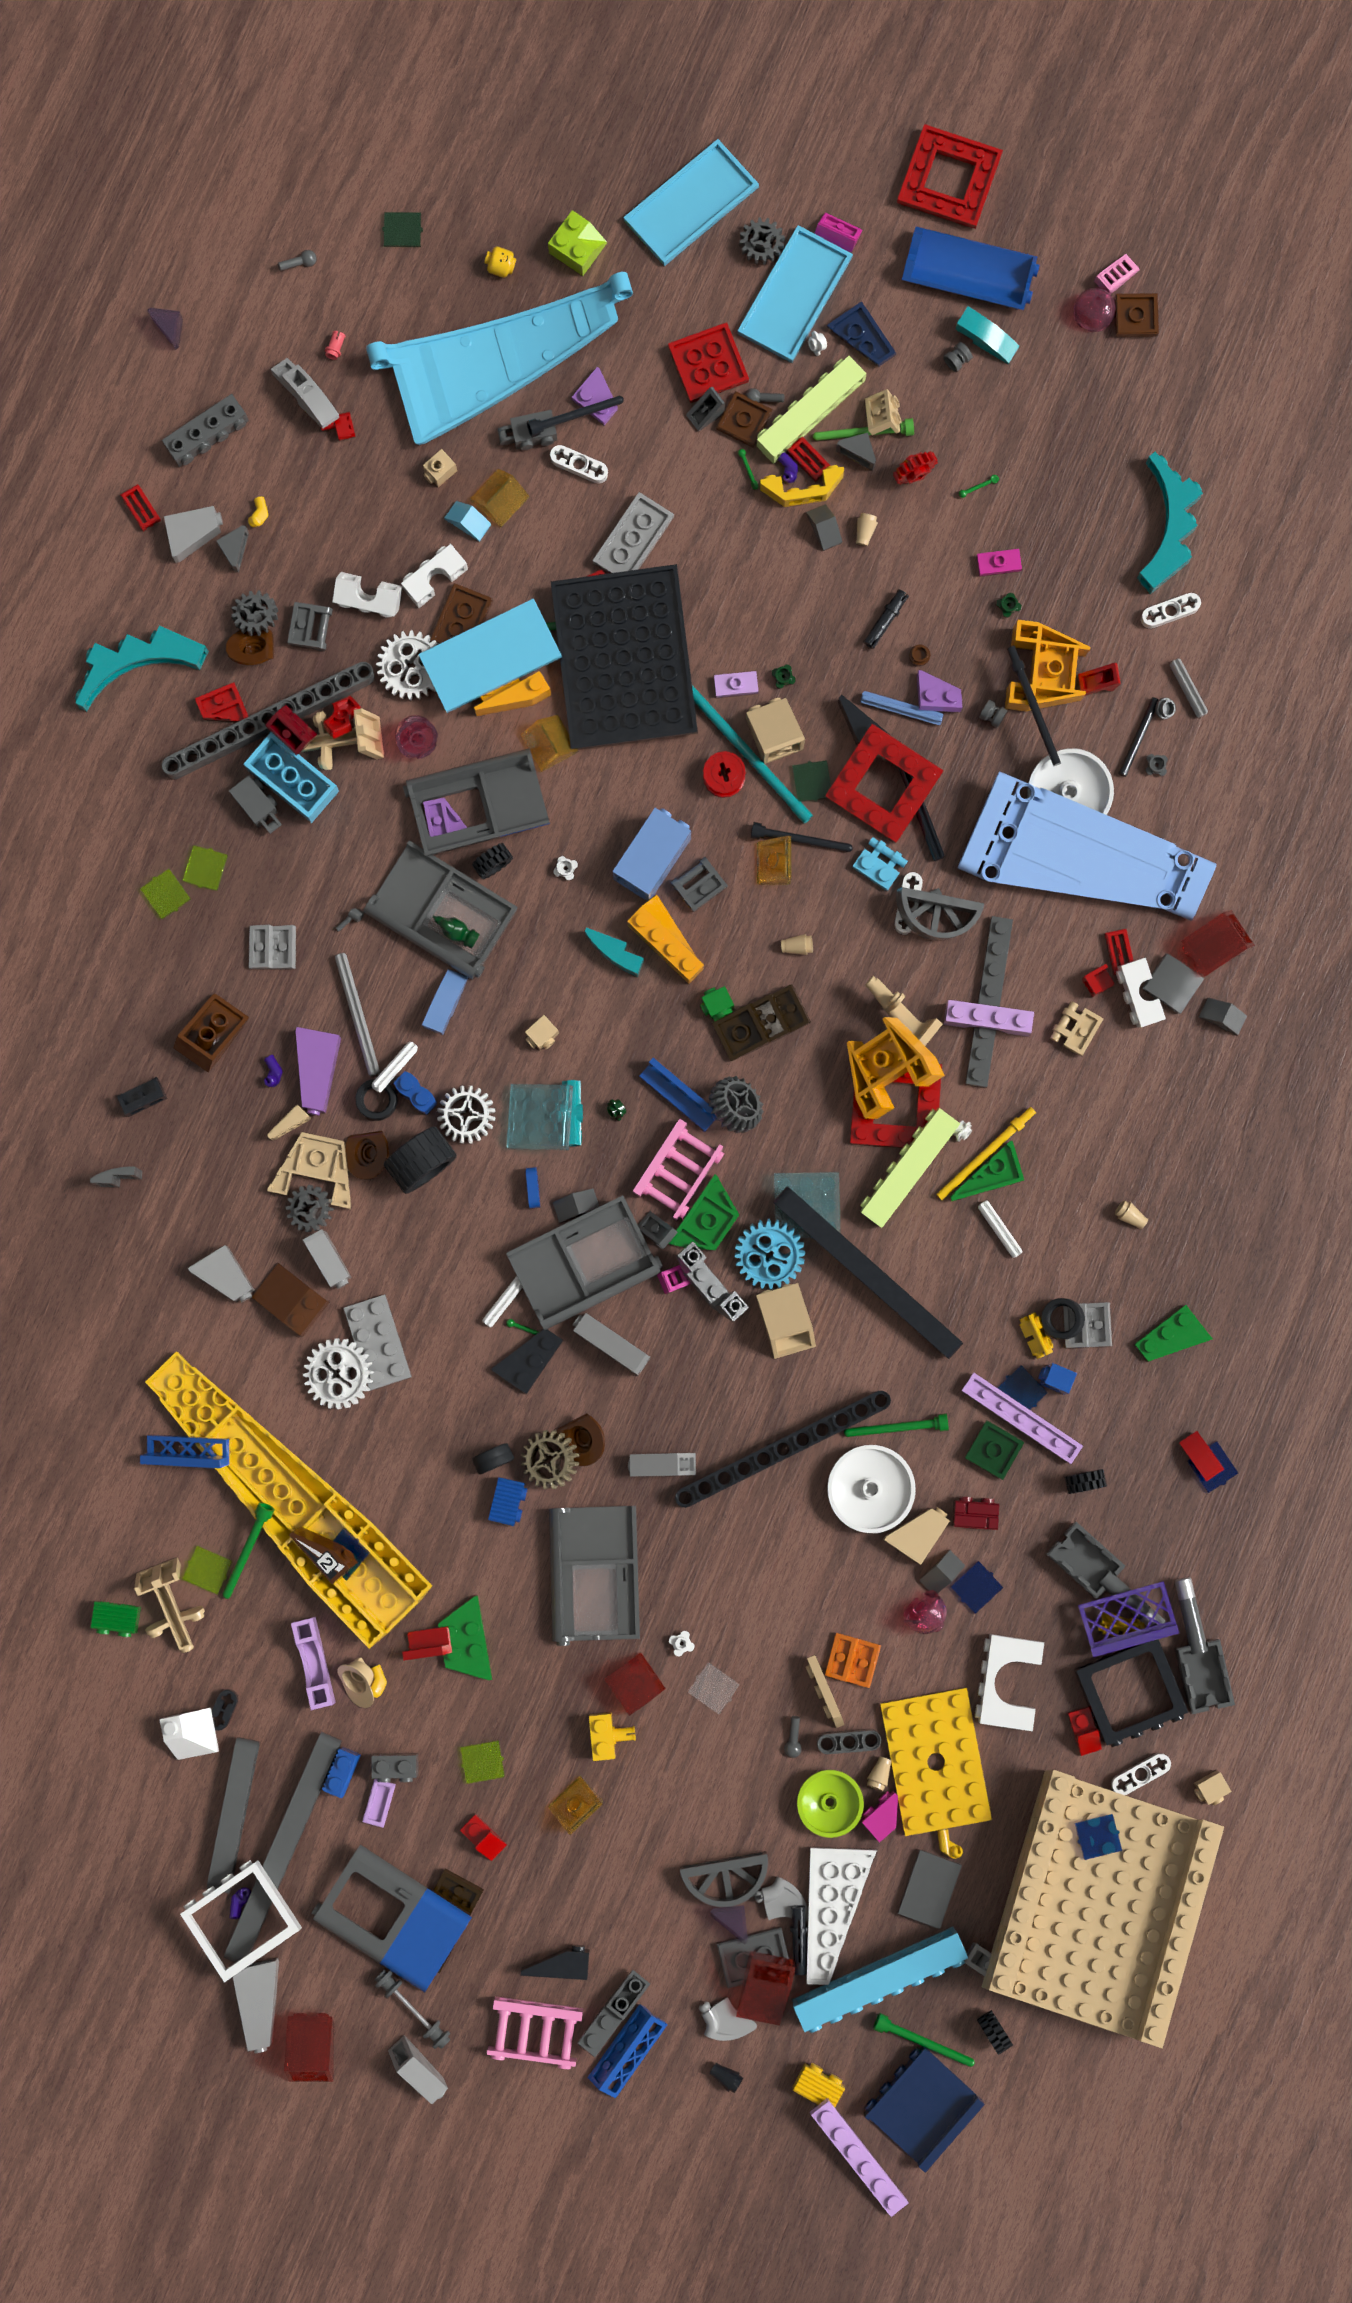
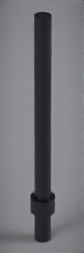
M1011 646L1007 648V651L1013 663L1011 665L1013 672L1019 678L1053 766L1060 765V758L1025 673V664L1023 660H1020L1016 647Z

